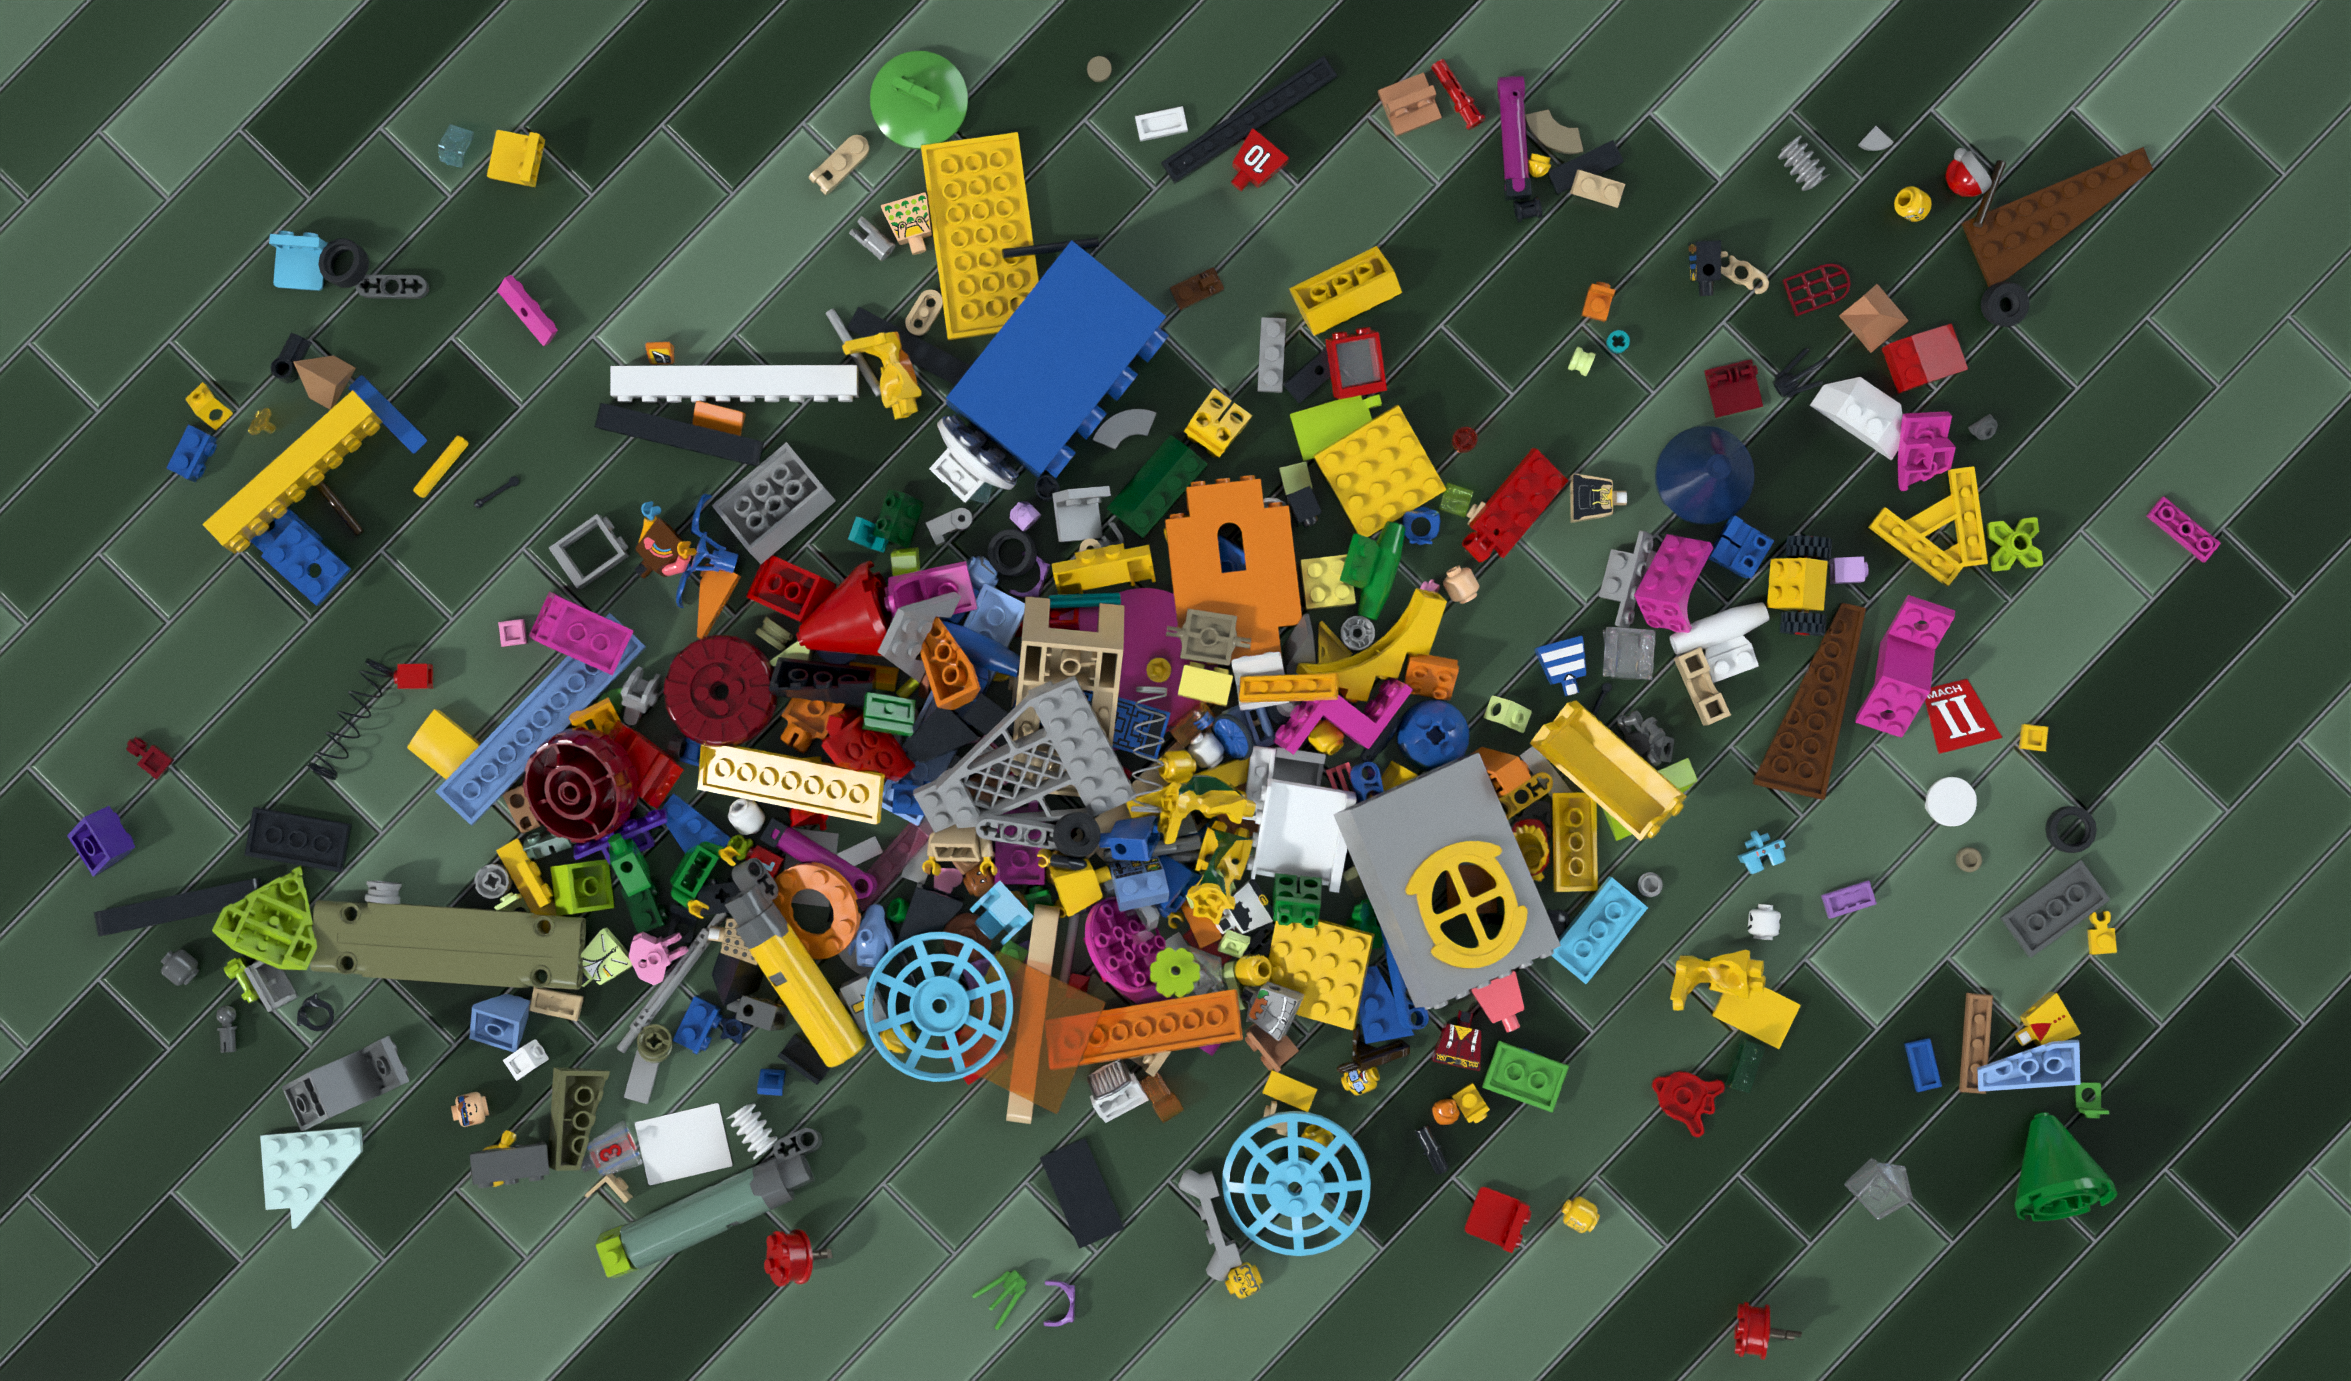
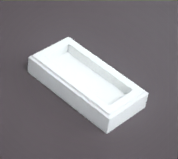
M1183 106L1135 116L1140 142L1188 132Z

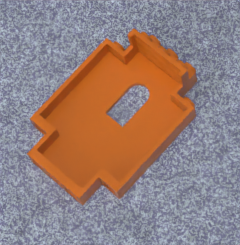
M1255 475L1242 476L1240 481L1230 482V478L1215 480L1216 484L1206 485L1205 481L1192 482L1191 487L1186 488L1189 517H1185L1184 513L1172 514L1170 519L1165 520L1177 627H1183L1186 622L1188 609L1237 616L1235 628L1237 637L1251 638V643L1241 642L1251 644L1250 649L1235 646L1231 654V660L1242 656L1262 655L1266 652L1281 653L1278 628L1296 626L1302 618L1289 505L1283 506V502L1269 503L1268 508H1264L1261 479H1255ZM1225 523H1234L1241 529L1246 570L1227 573H1222L1217 533L1218 529ZM1206 662V663H1207V666H1208V665H1217V664H1214V663H1208V662Z

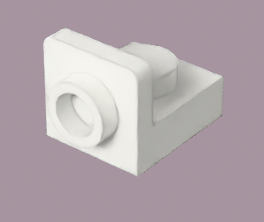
M534 1039L503 1061L517 1081L549 1060L543 1047Z

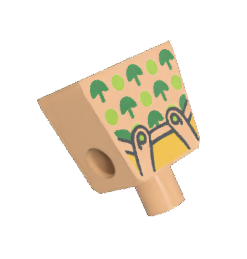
M926 192L881 205L882 211L899 245L909 243L912 255L925 252L926 247L923 238L932 236L929 202Z

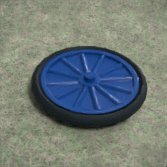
M1218 715L1213 721V735L1224 747V753L1235 760L1242 761L1248 759L1253 752V740L1247 727L1233 715Z

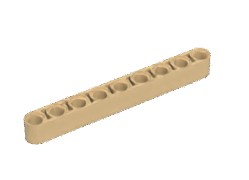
M1035 904L1006 1121L1031 1124L1060 907Z

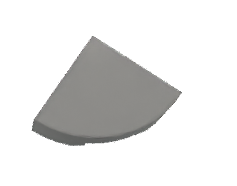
M1875 126L1858 146L1867 151H1880L1888 148L1894 142Z

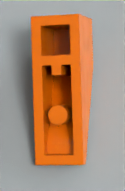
M720 569L719 572L701 571L698 638L701 639L708 636L739 582L740 575Z

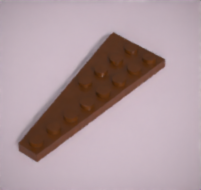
M2144 147L1989 211L1981 228L1973 225L1975 218L1963 222L1962 227L1988 287L2005 281L2152 171L2153 168Z
M1846 603L1839 604L1753 778V785L1825 800L1866 608Z

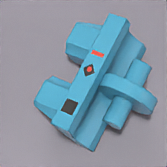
M1754 830L1751 832L1752 839L1746 841L1745 846L1747 849L1753 846L1756 848L1738 855L1740 863H1745L1750 874H1754L1764 870L1760 860L1761 856L1767 854L1771 865H1777L1786 861L1782 849L1786 846L1784 841L1779 839L1763 845V842L1770 840L1768 833L1760 836Z

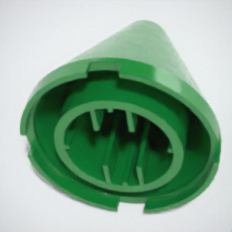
M2047 1112L2035 1115V1119L2030 1122L2014 1204L2017 1217L2025 1220L2026 1214L2031 1215L2033 1221L2058 1220L2090 1212V1206L2099 1200L2101 1206L2113 1201L2117 1196L2114 1182L2060 1121Z

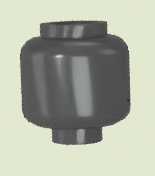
M179 949L175 953L170 950L161 960L164 964L161 968L162 975L177 986L183 983L187 985L200 971L197 969L198 961L183 949Z

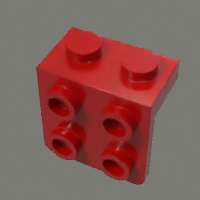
M1482 1186L1478 1190L1464 1229L1470 1235L1499 1245L1503 1250L1513 1253L1514 1248L1518 1249L1521 1244L1523 1235L1520 1232L1523 1224H1528L1532 1211H1529L1530 1206L1526 1202Z

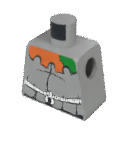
M1267 982L1259 991L1247 986L1241 999L1252 1004L1248 1018L1273 1038L1280 1041L1286 1036L1305 995Z

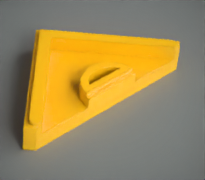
M1323 621L1319 622L1317 664L1336 662L1350 657L1353 653Z

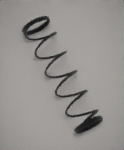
M366 658L365 663L386 675L364 670L359 671V673L379 691L380 696L348 691V694L367 710L369 716H359L337 711V714L357 732L358 736L352 737L329 731L325 732L330 739L346 752L347 756L338 757L314 752L315 756L331 768L332 771L312 762H309V765H307L312 771L330 780H336L338 774L319 755L335 759L349 758V753L329 734L350 739L360 737L356 727L341 714L357 718L371 717L369 709L351 693L371 698L382 697L381 690L363 673L390 678L394 674V671L372 659Z

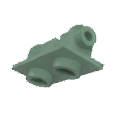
M549 831L544 833L535 832L524 839L523 850H526L529 859L534 858L536 860L552 854L550 845H553L555 851L559 852L572 848L573 844L576 843L563 837L559 838Z

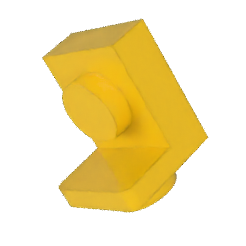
M1473 1083L1468 1084L1451 1095L1469 1123L1472 1121L1478 1123L1488 1116L1486 1112L1490 1109Z

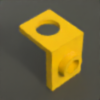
M203 382L186 397V401L194 413L214 430H217L233 415L232 411L218 401ZM214 409L222 410V416L217 420L209 418L210 412Z

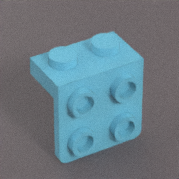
M279 231L278 234H270L269 244L276 247L274 285L278 288L322 290L324 287V277L320 273L318 263L320 254L327 245V242L319 238L318 234L305 232L303 236H294L293 232Z

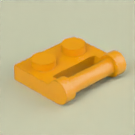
M609 697L582 711H575L569 715L572 725L589 730L585 721L592 719L597 730L606 734L610 732L617 720L621 722Z

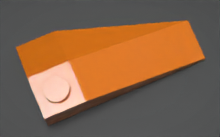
M936 616L932 623V628L921 646L920 654L937 708L955 710L973 701L981 688L973 664L940 618Z

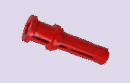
M1441 59L1434 63L1431 69L1455 104L1454 110L1456 113L1461 114L1467 124V130H1471L1481 124L1486 117L1484 114L1481 115L1474 105L1475 100L1473 97L1467 96L1445 60Z

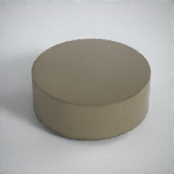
M1097 56L1089 61L1087 72L1093 81L1104 82L1110 77L1112 68L1108 59Z
M1964 847L1958 851L1956 863L1961 870L1974 872L1981 866L1982 856L1978 850L1972 847Z

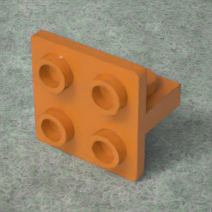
M1419 654L1417 657L1408 655L1404 683L1413 689L1410 694L1439 700H1451L1459 671L1458 660Z

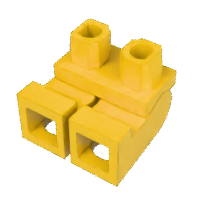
M1215 388L1197 410L1184 432L1187 433V438L1193 443L1199 442L1206 447L1207 453L1212 457L1218 456L1220 458L1237 435L1246 427L1252 415L1234 403L1223 416L1232 400ZM1215 398L1220 400L1222 402V407L1215 403L1212 399ZM1232 413L1239 414L1242 417V422L1233 416Z

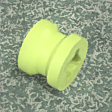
M1577 346L1568 369L1572 371L1578 370L1581 375L1586 377L1596 354L1592 352L1586 353L1581 347Z

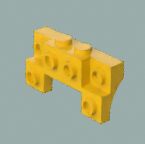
M1123 543L1109 545L1107 547L1076 552V559L1052 564L1058 595L1083 594V590L1131 581L1132 586H1135L1137 581L1152 579V582H1156L1149 545L1124 549Z

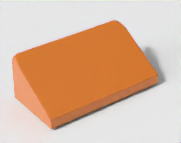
M696 401L692 425L741 436L746 414Z

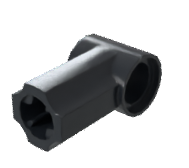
M291 332L279 357L271 363L272 374L283 383L288 384L296 381L299 374L294 361L304 360L312 342ZM289 365V372L281 375L282 367Z

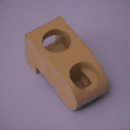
M523 785L511 789L502 795L522 834L542 826L541 822L537 821L529 808L530 804L527 797H525Z

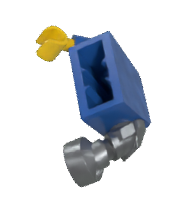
M1201 848L1161 855L1159 858L1166 876L1169 899L1168 902L1155 904L1163 918L1167 917L1169 919L1168 924L1173 929H1176L1178 925L1173 922L1172 918L1176 917L1181 922H1184L1183 914L1177 912V910L1187 899L1188 890L1195 886L1203 877L1202 874L1185 864L1194 863L1197 865ZM1210 854L1205 857V862H1210L1212 858Z

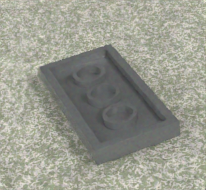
M2077 860L1999 918L2026 955L2032 958L2107 903L2110 898L2082 860Z

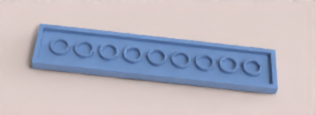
M610 613L605 617V618H607V619H609V620H612V621H614V622H616V623L622 625V624H621L612 614H610ZM632 634L613 676L567 656L435 792L473 826L525 773L524 769L529 757L540 744L549 737L567 730L571 725L569 715L575 711H582L588 708L642 653L646 646Z

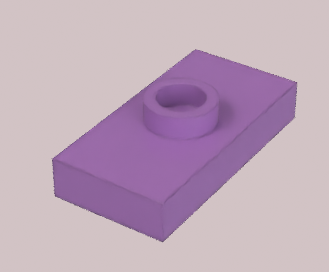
M1869 880L1821 895L1828 919L1877 904Z

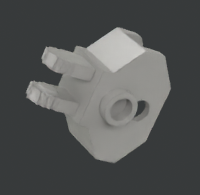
M638 666L624 683L621 695L623 699L622 705L626 706L625 715L623 716L626 724L635 725L642 718L643 713L651 706H655L659 697L657 692L662 681L660 674L656 673L654 679L648 682L642 679L643 668Z

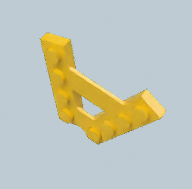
M1974 466L1948 470L1951 495L1904 522L1884 507L1868 527L1946 587L1952 583L1963 567L1988 564ZM1955 520L1958 541L1956 545L1942 551L1925 538L1928 534Z

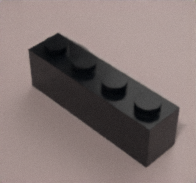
M778 657L769 685V691L775 696H783L785 698L792 697L811 701L817 700L836 704L864 706L866 693H876V668Z

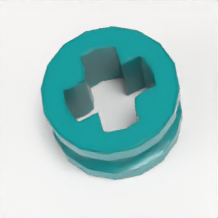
M1617 330L1608 336L1606 345L1609 351L1619 354L1628 348L1630 339L1627 333ZM1612 337H1622L1624 340L1622 344L1624 346L1614 347L1612 345L1614 342Z

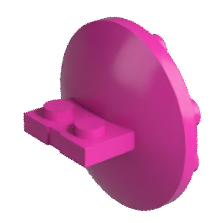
M1116 896L1098 902L1091 909L1086 920L1085 937L1083 940L1104 983L1108 981L1116 988L1130 993L1142 992L1156 984L1149 978L1150 965L1156 962L1157 954L1164 951L1166 942L1158 928H1155L1157 936H1154L1151 931H1147L1134 909L1120 912Z

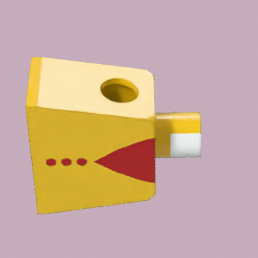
M2050 991L2020 1016L2025 1028L2016 1032L2015 1037L2022 1046L2033 1040L2037 1046H2041L2053 1041H2065L2081 1033L2059 995Z

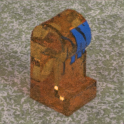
M1202 701L1167 726V728L1184 748L1203 729L1213 723L1216 715Z

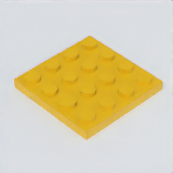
M1399 405L1394 406L1313 455L1358 534L1369 537L1381 530L1387 521H1396L1404 516L1405 512L1416 509L1446 491L1443 482Z
M1320 919L1318 920V925H1315L1314 928H1304L1301 923L1293 922L1288 926L1279 925L1278 921H1276L1268 958L1272 967V974L1268 982L1305 995L1296 1015L1354 1030L1375 934Z

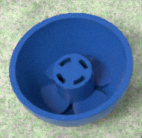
M1441 700L1421 701L1410 707L1401 719L1403 721L1397 729V744L1402 756L1413 767L1428 772L1463 757L1466 753L1470 739L1469 727L1463 714L1450 703Z

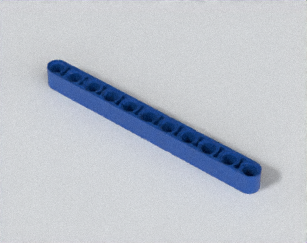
M1364 762L1352 768L1350 777L1353 792L1356 794V804L1366 800L1368 792L1372 796L1384 792L1380 770L1375 763ZM1363 768L1368 772L1367 780L1362 776ZM1381 928L1400 1025L1407 1030L1422 1029L1429 1021L1428 1011L1424 1007L1415 1008L1412 999L1408 1000L1406 997L1407 987ZM1413 1012L1417 1016L1415 1024L1411 1022V1014Z

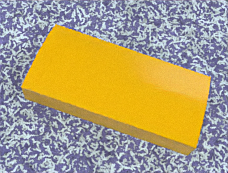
M434 709L419 728L407 748L447 780L481 743L440 710Z

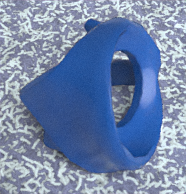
M1419 506L1412 511L1404 513L1402 523L1405 526L1404 535L1410 540L1409 543H1417L1419 545L1432 544L1431 540L1437 536L1440 528V514L1437 511ZM1417 517H1425L1431 524L1430 531L1425 536H1417L1411 530V524Z

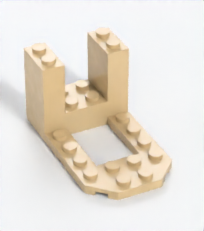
M1025 597L1016 706L1029 694V690L1049 681H1052L1054 685L1075 675L1082 690L1093 691L1091 708L1112 746L1123 657L1124 605L1100 603L1097 632L1048 628L1050 599ZM1032 706L1028 707L1014 721L1013 741L1039 730L1040 719ZM1038 745L1036 750L1048 753L1050 746ZM1054 749L1052 755L1059 757L1056 749ZM1019 753L1014 756L1013 760L1025 763L1028 755ZM1032 757L1030 765L1041 768L1044 759ZM1049 761L1046 770L1058 773L1061 764ZM1010 766V770L1016 776L1020 775L1021 769ZM1027 771L1024 780L1035 783L1038 774ZM1043 776L1041 782L1049 779V777ZM1067 785L1049 793L1080 797L1074 785Z

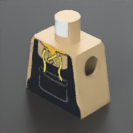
M1572 474L1570 476L1571 523L1611 516L1613 514V505L1627 504V492L1613 491L1611 479Z

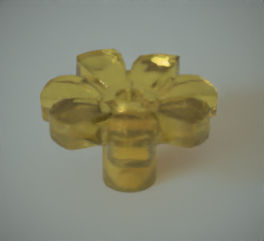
M265 408L262 411L259 410L254 415L256 419L252 420L248 428V432L251 435H258L261 430H265L269 434L274 432L276 426L269 422V418L272 415L269 408Z

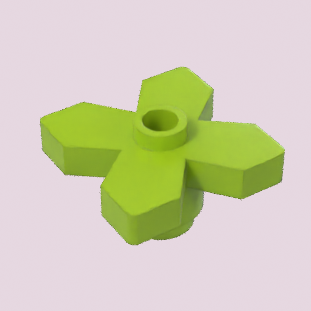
M2036 517L2020 519L2014 530L2004 521L1987 523L1988 538L2001 546L1990 557L1993 572L2009 570L2016 559L2026 568L2043 565L2042 551L2034 547L2031 540L2039 532L2038 519Z

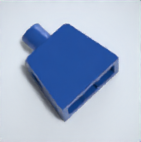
M1156 816L1116 821L1111 833H1100L1099 847L1110 848L1112 857L1115 860L1150 861L1160 839V833L1157 831L1158 823Z

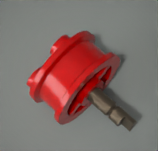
M794 1229L790 1234H785L783 1231H775L767 1237V1259L765 1260L764 1268L765 1272L770 1274L773 1282L779 1287L786 1286L792 1281L796 1284H805L810 1279L813 1260L833 1258L831 1249L812 1250L810 1240L802 1229Z
M1748 1302L1738 1303V1324H1735L1734 1354H1738L1739 1357H1743L1744 1354L1759 1355L1760 1360H1765L1769 1338L1794 1341L1795 1337L1801 1338L1802 1332L1770 1328V1305L1765 1304L1764 1308L1749 1306Z

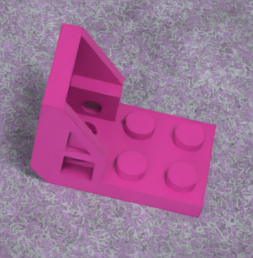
M549 591L529 636L547 647L613 676L633 630Z

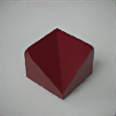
M1076 972L1071 973L1066 993L1067 998L1085 999L1090 975Z

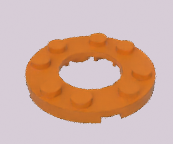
M816 862L811 864H795L776 877L774 881L779 892L778 896L772 901L787 923H789L812 959L833 957L852 943L860 927L861 913L858 912L857 895L845 877L835 869ZM804 889H813L825 895L830 901L834 912V920L830 929L818 934L801 929L797 924L798 922L794 920V912L791 907L792 900L797 892Z

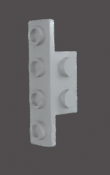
M1639 531L1634 553L1611 549L1599 594L1601 598L1621 602L1615 625L1626 630L1629 629L1630 624L1634 620V607L1636 603L1634 594L1641 583L1642 577L1646 574L1647 557L1653 548V535L1646 531Z

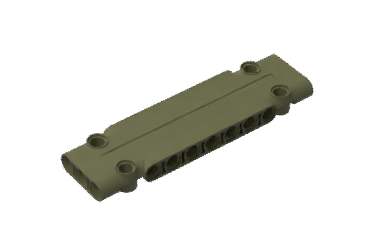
M318 900L314 906L312 931L316 938L317 950L310 962L311 970L314 972L529 988V986L537 988L579 990L582 985L583 957H581V954L585 950V918L536 915L532 912L374 902ZM352 907H354L357 910V917L355 920H353L350 916V910L352 909ZM545 920H548L551 924L549 933H546L542 928ZM348 957H351L354 961L352 969L348 968L346 964ZM541 970L546 971L548 975L545 983L539 979V972Z

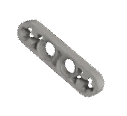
M982 814L975 821V829L980 838L1058 850L1053 839L1055 824L992 814ZM986 822H990L991 827H988L987 831H983L982 826H985ZM998 823H1000L999 833H997L996 828H998ZM1009 825H1014L1017 827V832L1014 835L1008 836L1004 833V829ZM1033 829H1039L1041 836L1037 839H1030L1028 833ZM1046 831H1048V833H1049V836H1047V841H1045V840H1046Z

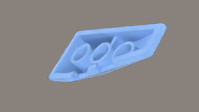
M2079 1040L2053 1041L1978 1067V1091L2080 1085Z

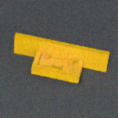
M519 838L497 849L499 857L530 911L536 915L557 916L555 902L552 898L553 892L547 883L544 884L540 877L541 871L539 867L528 858L527 852L523 850V845ZM545 920L542 924V928L546 933H549L551 930V924L548 920Z

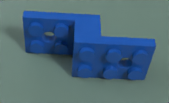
M287 507V512L281 518L274 519L275 527L271 531H266L260 536L256 535L250 541L263 552L261 555L263 559L310 601L319 606L352 569L321 542L323 540L321 536ZM314 564H319L322 569L320 576L317 578H313L310 575V568Z

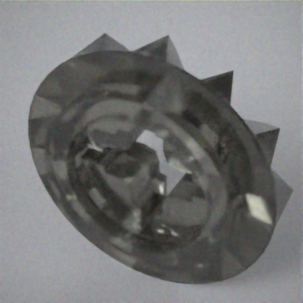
M1545 801L1533 802L1524 809L1521 820L1534 819L1532 814L1542 816V814L1547 812L1544 820L1549 825V828L1545 826L1547 839L1553 837V805Z

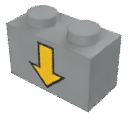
M870 971L842 983L840 987L841 992H839L842 1003L850 1008L852 1012L850 1016L856 1025L859 1026L861 1032L867 1030L864 1017V999L866 987L871 976ZM877 985L873 996V1017L875 1023L889 1018L888 1007Z

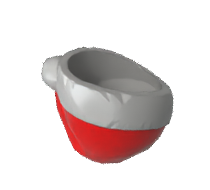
M1959 148L1955 151L1954 159L1946 170V180L1949 188L1962 197H1974L1984 194L1992 185L1991 178L1986 170L1978 162L1972 151L1967 152L1964 148Z

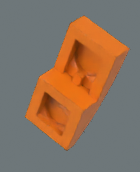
M1186 899L1181 905V909L1199 947L1203 948L1223 938L1211 919L1193 916L1194 908H1190Z

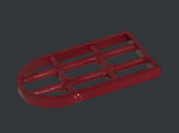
M1836 264L1819 265L1814 269L1782 280L1796 317L1824 306L1835 304L1846 296L1851 284L1846 270ZM1834 267L1840 271L1829 275V273L1826 274L1825 268ZM1821 269L1823 277L1807 281L1806 274ZM1841 274L1845 275L1847 283L1831 287L1830 278ZM1801 276L1804 284L1789 289L1786 281ZM1822 281L1823 283L1826 282L1828 290L1816 294L1811 293L1809 286ZM1846 287L1844 294L1836 299L1833 291ZM1802 288L1806 289L1808 297L1793 301L1791 292ZM1830 294L1832 301L1816 306L1814 298ZM1811 301L1813 308L1798 313L1795 305Z

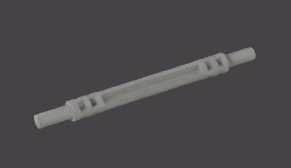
M727 913L716 914L707 928L703 927L689 946V951L680 958L629 1026L631 1029L617 1046L619 1051L625 1053L638 1034L642 1032L643 1028L651 1023L712 940H708L710 925L720 927L728 916Z

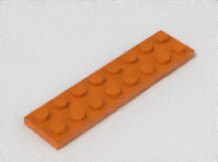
M1235 989L1045 1020L1050 1069L1052 1070L1243 1040L1238 993Z

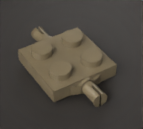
M1188 609L1186 622L1182 628L1167 626V630L1175 631L1176 633L1166 632V636L1181 638V659L1230 666L1231 654L1235 646L1249 649L1251 644L1241 643H1251V638L1237 637L1235 629L1237 616Z

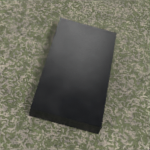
M253 807L244 856L343 872L352 824Z
M1085 1137L1040 1157L1079 1249L1125 1229Z

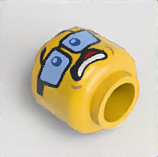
M1376 1066L1366 1071L1356 1069V1071L1344 1073V1076L1341 1077L1345 1090H1350L1356 1096L1375 1089L1377 1081L1380 1080Z

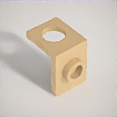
M612 1173L606 1175L585 1194L588 1198L606 1182L624 1203L633 1198L627 1191L628 1185L620 1177L616 1178Z

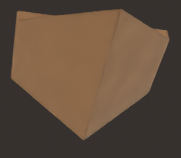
M335 356L294 361L309 398L330 410L337 403L356 369Z

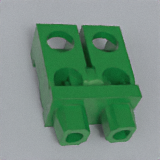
M1275 873L1272 891L1274 902L1273 920L1278 921L1279 925L1285 926L1292 922L1301 923L1304 928H1314L1315 925H1318L1322 878L1300 876L1297 893V875ZM1288 881L1292 883V885H1283L1280 882ZM1310 883L1316 885L1317 887L1309 888L1306 887L1305 884Z

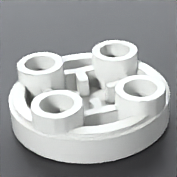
M1957 777L1941 778L1927 792L1925 809L1941 825H1962L1973 816L1976 810L1977 798L1975 791L1963 779Z

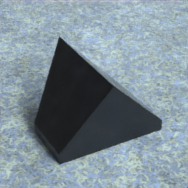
M719 951L711 975L723 1007L741 999L743 995H749L758 991L764 972L759 965L725 955Z

